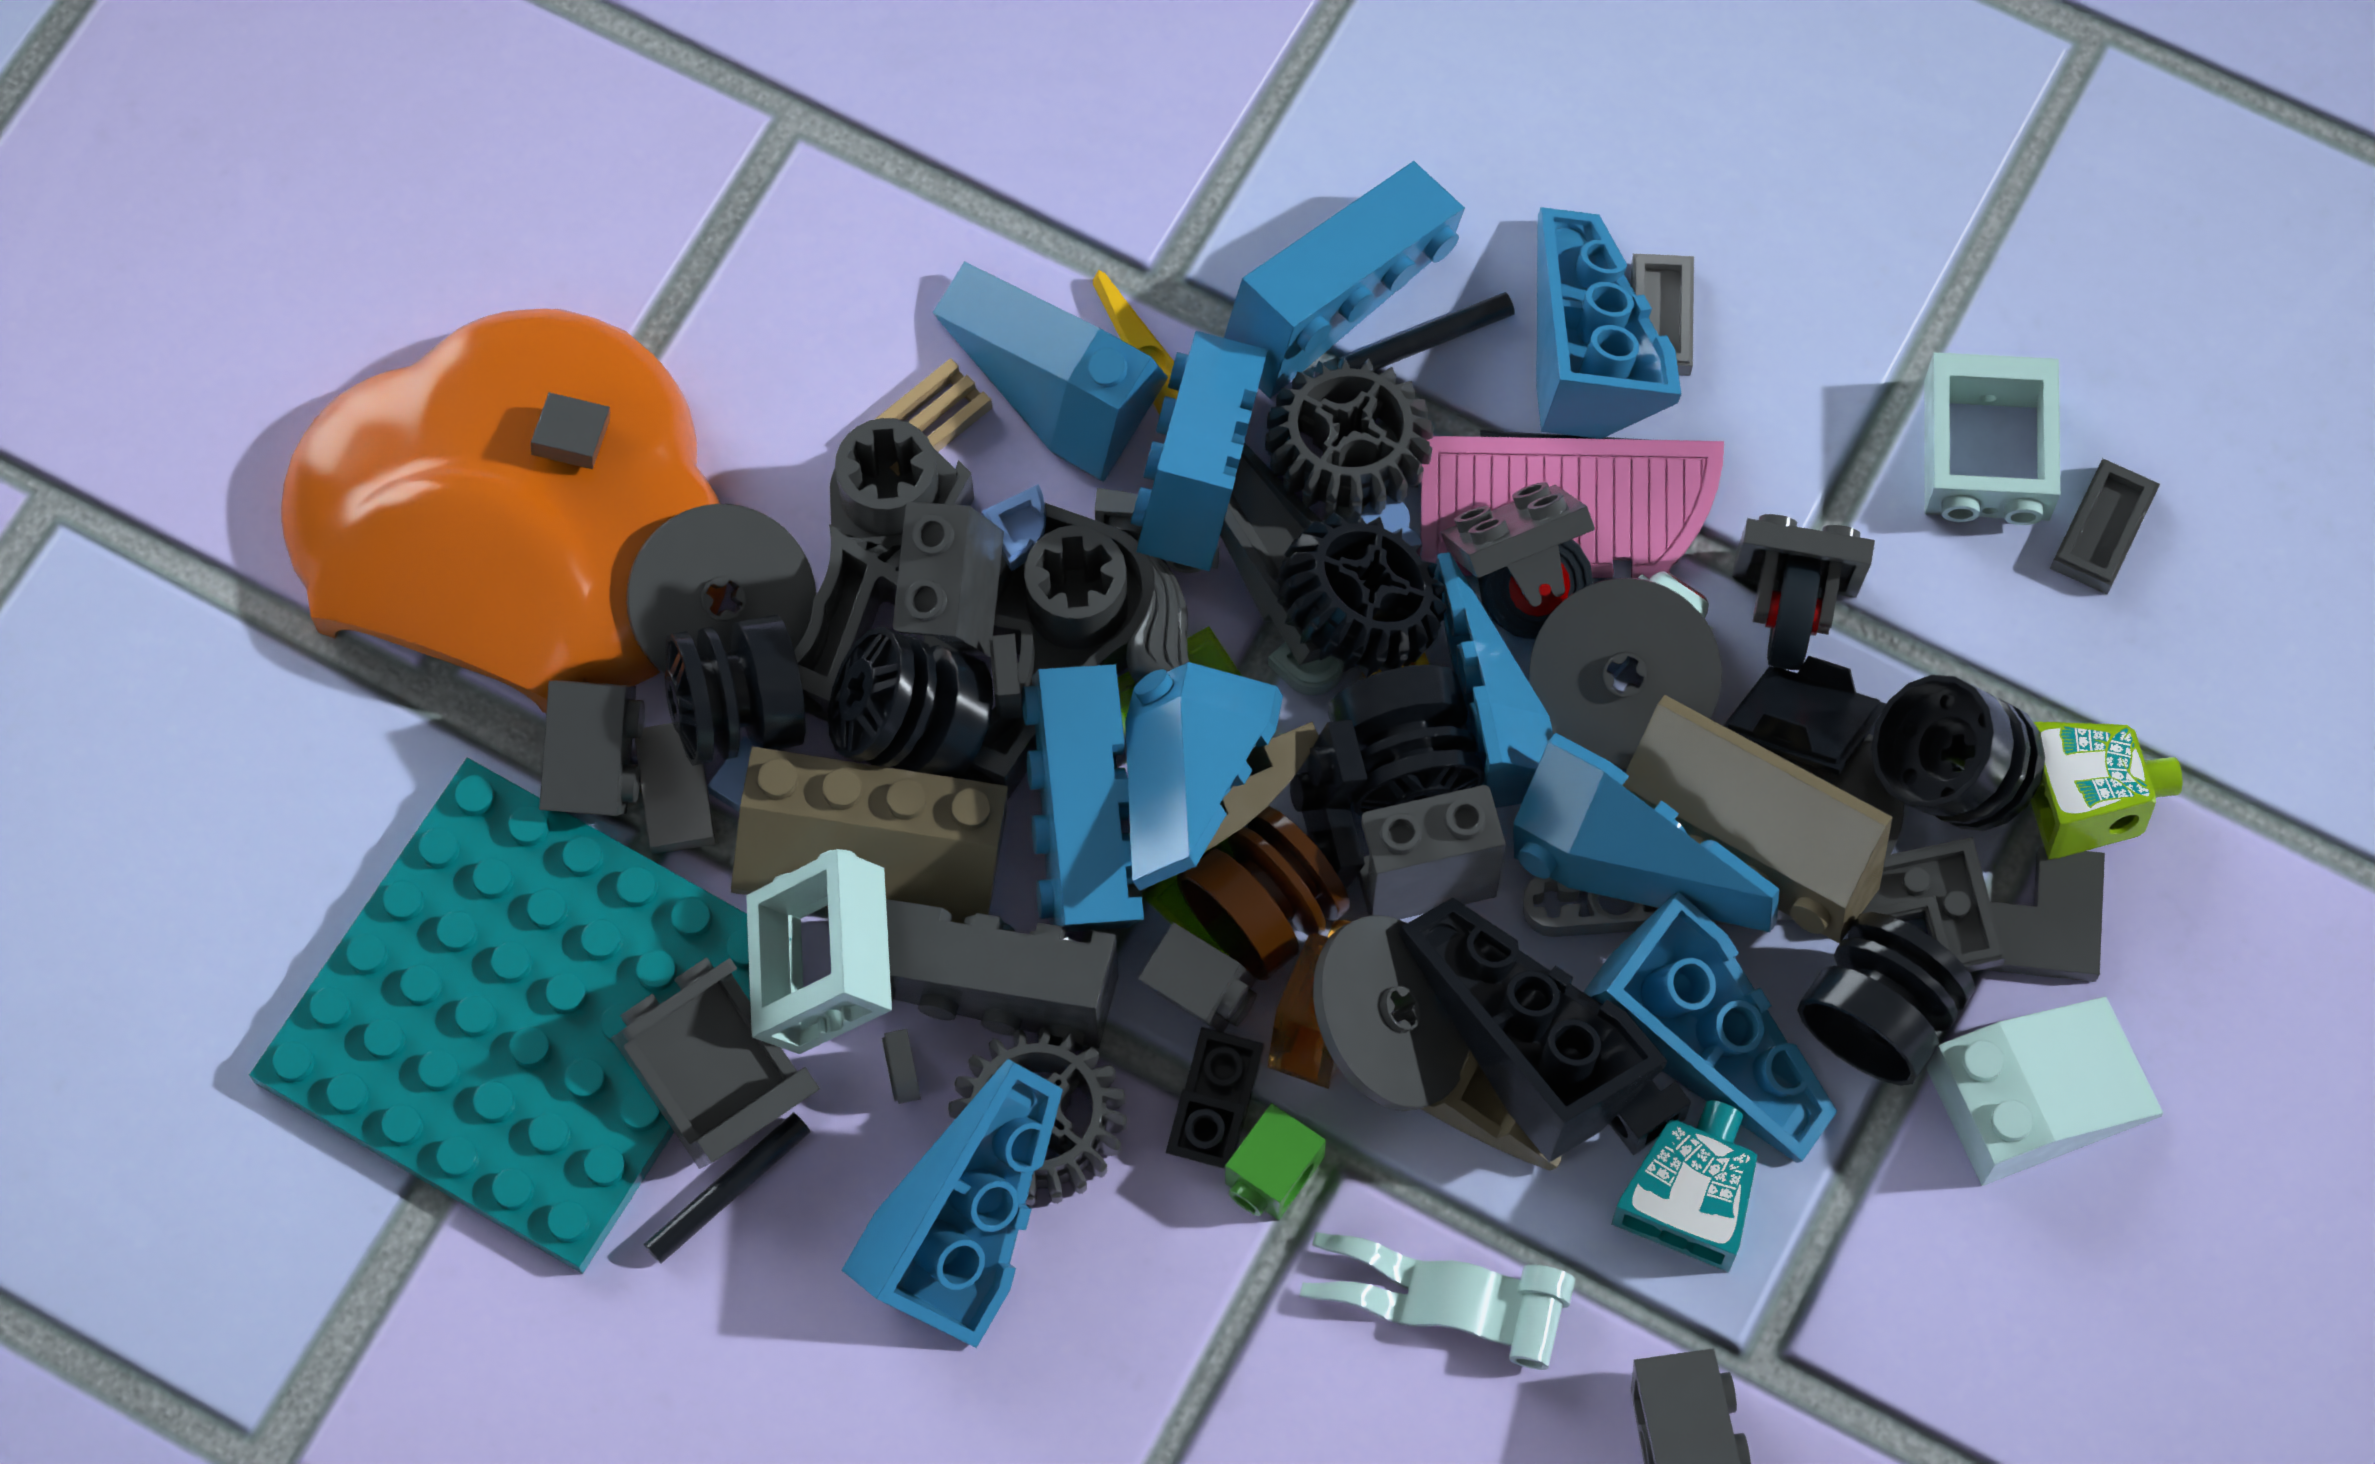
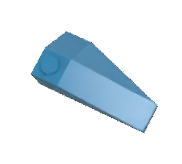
M1540 207L1538 213L1536 390L1541 432L1602 439L1678 404L1681 397L1676 351L1668 336H1659L1649 319L1652 308L1645 295L1636 296L1624 274L1627 263L1599 214Z
M965 261L932 312L1054 455L1103 483L1168 379L1167 375L1151 356L1103 329Z
M1451 553L1437 554V567L1434 579L1446 585L1442 594V601L1447 606L1444 612L1443 624L1453 671L1458 676L1468 711L1467 721L1464 724L1465 729L1475 736L1477 743L1475 755L1481 759L1485 771L1484 783L1482 785L1490 788L1495 808L1522 804L1545 748L1553 736L1550 716Z
M1187 662L1168 672L1164 669L1155 670L1144 676L1136 684L1132 693L1125 727L1132 881L1139 891L1197 866L1227 815L1220 803L1233 786L1244 785L1253 770L1246 760L1254 746L1268 745L1276 732L1283 700V694L1277 686Z
M1557 733L1552 736L1513 823L1514 858L1519 860L1520 864L1529 873L1542 879L1550 877L1571 889L1657 908L1663 905L1673 894L1680 892L1709 919L1771 932L1777 924L1778 887L1718 842L1705 840L1699 844L1691 838L1683 826L1675 820L1679 813L1661 800L1653 809L1622 786L1629 775L1613 763Z
M1007 1059L876 1210L841 1271L876 1299L977 1348L1011 1290L1016 1270L1010 1264L1018 1231L1027 1229L1032 1209L1025 1205L1034 1171L1044 1164L1063 1089Z

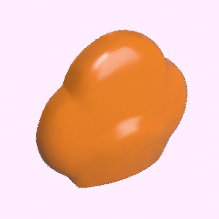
M525 309L505 311L472 321L458 328L413 365L370 377L335 397L311 423L291 457L283 484L281 522L285 545L293 569L307 590L311 619L318 633L336 639L339 631L351 630L378 637L505 683L526 695L538 705L543 713H546L549 681L564 680L635 686L660 673L642 652L630 626L626 605V591L631 567L636 555L648 537L667 520L692 508L721 503L705 476L696 466L697 440L689 405L669 371L653 353L627 331L597 318L562 309ZM549 392L610 407V421L593 469L531 455V440ZM727 584L718 589L710 586L707 594L714 600L710 610L715 615L718 613L726 594Z

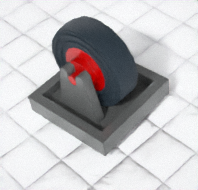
M1546 482L1532 484L1518 490L1512 495L1514 502L1491 511L1489 506L1468 510L1454 519L1456 526L1441 531L1447 551L1451 553L1458 563L1479 578L1481 601L1492 620L1514 636L1536 640L1548 616L1563 600L1581 588L1593 584L1590 562L1580 545L1572 540L1595 530L1588 507L1557 485L1549 487Z
M1764 514L1759 516V520L1747 518L1736 551L1732 577L1759 581L1753 622L1765 624V627L1771 628L1767 651L1768 665L1788 670L1801 669L1806 657L1810 635L1816 636L1817 633L1829 634V630L1832 627L1837 595L1857 598L1871 566L1875 540L1861 538V533L1858 530L1847 526L1827 525L1820 531L1797 527L1796 520L1783 515ZM1774 584H1778L1777 591L1773 590ZM1818 591L1821 592L1820 598H1817Z

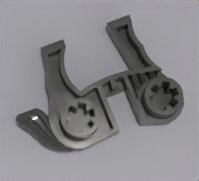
M880 418L867 421L847 434L836 454L835 469L830 481L831 525L829 524L831 551L829 565L824 581L813 598V608L808 628L794 650L803 689L805 712L827 722L832 687L842 661L852 645L864 633L872 629L879 606L883 602H889L895 606L906 505L909 502L971 506L974 500L971 472L959 460L955 469L933 448L928 437L909 422L895 418ZM895 462H898L899 476L890 469ZM1045 503V533L1030 550L1026 562L1011 571L1003 555H1001L993 636L1015 634L1017 654H1020L1018 670L1021 703L1022 688L1024 686H1032V676L1038 669L1116 664L1117 674L1128 668L1132 679L1137 684L1144 676L1155 670L1164 669L1168 672L1189 662L1187 642L1188 610L1180 585L1173 572L1162 559L1136 552L1139 541L1126 532ZM995 706L992 709L990 726L981 750L968 770L959 779L1008 786V800L1027 773V752L1037 750L1035 725H1025L1024 718L1000 720Z

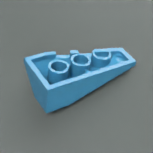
M1677 892L1611 953L1583 992L1602 1005L1606 1000H1609L1624 1010L1666 1058L1667 1063L1662 1070L1664 1073L1705 1101H1720L1738 1109L1744 1116L1741 1122L1743 1127L1796 1163L1803 1162L1837 1113V1109L1797 1045L1788 1043L1767 1010L1772 1006L1761 987L1754 989L1737 962L1735 956L1739 952L1729 936L1680 892Z

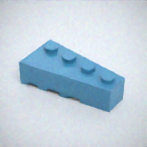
M1415 161L1403 167L1242 278L1224 338L1268 350L1258 388L1269 399L1274 397L1281 388L1288 385L1295 378L1297 371L1302 373L1395 292L1404 287L1429 263L1441 261L1456 246L1459 240V235L1456 231L1465 207Z
M1195 331L1189 355L1177 352L1168 388L1179 391L1177 399L1167 396L1164 398L1156 433L1166 435L1165 443L1152 441L1143 478L1154 480L1152 490L1143 487L1139 488L1130 523L1142 527L1136 552L1210 572L1232 494L1267 349Z
M1116 664L1038 669L1032 676V686H1024L1022 688V709L1025 725H1035L1037 750L1027 752V776L1030 790L1040 789L1042 815L1032 816L1033 849L1035 854H1045L1047 879L1037 880L1036 884L1039 918L1050 919V925L1063 926L1066 932L1128 928L1144 920L1142 897L1128 896L1127 885H1133L1130 833H1122L1121 820H1128L1129 794L1126 769L1117 768L1116 755H1123L1125 746Z

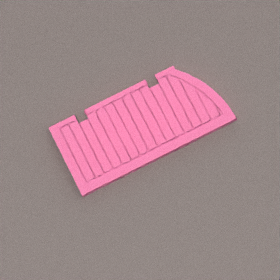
M1433 436L1432 439L1427 440L1432 447L1430 464H1422L1424 471L1421 481V559L1436 564L1437 554L1448 552L1441 531L1456 526L1454 519L1460 514L1482 506H1489L1491 511L1514 502L1512 495L1518 490L1532 484L1546 482L1549 487L1557 485L1588 507L1595 530L1572 540L1580 545L1591 565L1592 578H1613V560H1631V578L1638 579L1643 574L1650 579L1658 572L1665 571L1670 573V569L1686 553L1699 534L1711 510L1723 466L1724 441ZM1455 560L1464 576H1472L1471 572Z

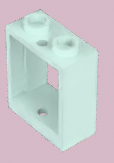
M1934 352L1924 380L1925 514L1942 515L1946 520L1954 522H1967L1978 517L2005 518L2008 523L2015 525H2031L2041 520L2050 521L2061 495L2059 359ZM1950 403L2037 408L2038 479L1950 475Z
M829 850L820 854L818 859L791 873L781 874L775 877L773 882L746 895L752 1038L801 1054L892 1010L885 872L883 867L861 859L855 853L848 850ZM828 905L831 974L804 987L801 918Z

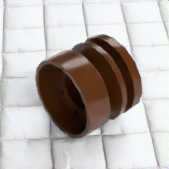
M1270 806L1247 824L1248 828L1244 826L1228 837V843L1235 859L1217 848H1212L1202 855L1196 867L1177 875V886L1197 921L1229 957L1239 962L1259 980L1270 978L1299 953V943L1291 925L1310 937L1319 936L1325 931V918L1330 921L1338 920L1350 908V899L1346 889L1322 851L1295 823Z

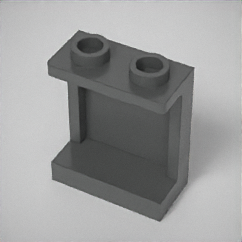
M909 502L905 508L893 629L903 634L924 635V642L929 644V647L941 645L972 656L991 657L989 640H992L1004 531L971 506Z
M1481 785L1363 813L1361 823L1370 855L1364 856L1365 865L1358 873L1369 916L1382 915L1400 920L1424 914L1451 898L1465 905L1497 896L1506 843L1491 790L1488 786Z
M706 957L674 979L681 991L661 1004L654 994H651L621 1014L620 1017L627 1027L611 1037L699 1169L712 1164L820 1089L806 1067L796 1071L781 1047L752 1038L750 1001L732 975V972L737 967L731 958L714 968Z

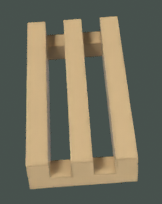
M950 358L876 419L895 418L904 421L951 383L953 386L909 421L910 424L924 431L965 397L969 401L966 406L927 436L933 448L939 452L992 409V401L984 391L980 393L976 389L975 382L968 375H962L959 371V366ZM895 462L890 469L899 476L898 462Z

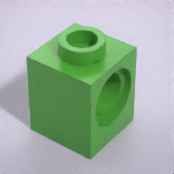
M1271 1103L1225 1165V1184L1231 1187L1228 1192L1229 1196L1246 1211L1256 1216H1261L1265 1211L1277 1220H1280L1324 1160L1326 1140Z

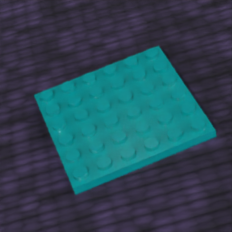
M467 757L249 1076L260 1087L583 1274L674 1134L673 1129L611 1039L612 1036L627 1027L620 1015L651 994H654L661 1004L681 991L674 979L706 957L714 968L731 958L737 967L732 972V975L750 1001L747 913L566 812L539 810V797Z

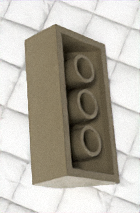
M1667 695L1662 697L1626 770V774L1629 777L1622 786L1653 809L1661 800L1679 813L1675 820L1683 826L1691 838L1699 844L1705 840L1718 842L1778 887L1779 911L1792 917L1804 930L1814 934L1821 933L1840 944L1859 914H1862L1880 889L1892 816Z
M752 746L740 804L731 893L748 895L773 882L775 877L791 873L818 859V856L826 851L842 849L851 851L857 857L884 868L886 899L944 908L952 914L951 922L964 924L967 916L976 915V913L989 915L1007 813L1008 786Z

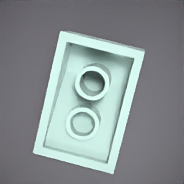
M2106 996L2000 1021L1944 1042L1937 1046L1926 1068L1981 1186L2157 1119L2163 1114Z

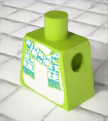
M2033 722L2041 733L2045 763L2041 784L2033 796L2031 804L2048 859H2058L2140 836L2146 831L2156 804V798L2180 795L2182 791V771L2177 758L2144 760L2136 732L2128 725Z

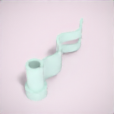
M1315 1232L1313 1246L1357 1259L1409 1290L1408 1294H1403L1359 1282H1303L1299 1296L1348 1303L1361 1307L1385 1320L1413 1327L1441 1326L1461 1330L1488 1341L1512 1346L1509 1360L1517 1365L1536 1370L1548 1369L1562 1308L1569 1307L1575 1284V1278L1571 1274L1549 1266L1525 1265L1522 1270L1521 1279H1516L1466 1262L1412 1259L1364 1238Z

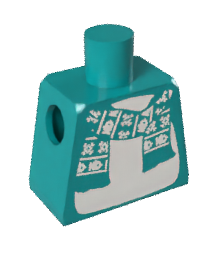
M1709 1100L1705 1104L1696 1128L1677 1120H1669L1620 1197L1611 1225L1729 1272L1740 1247L1757 1162V1154L1752 1150L1733 1143L1743 1120V1114L1731 1105Z

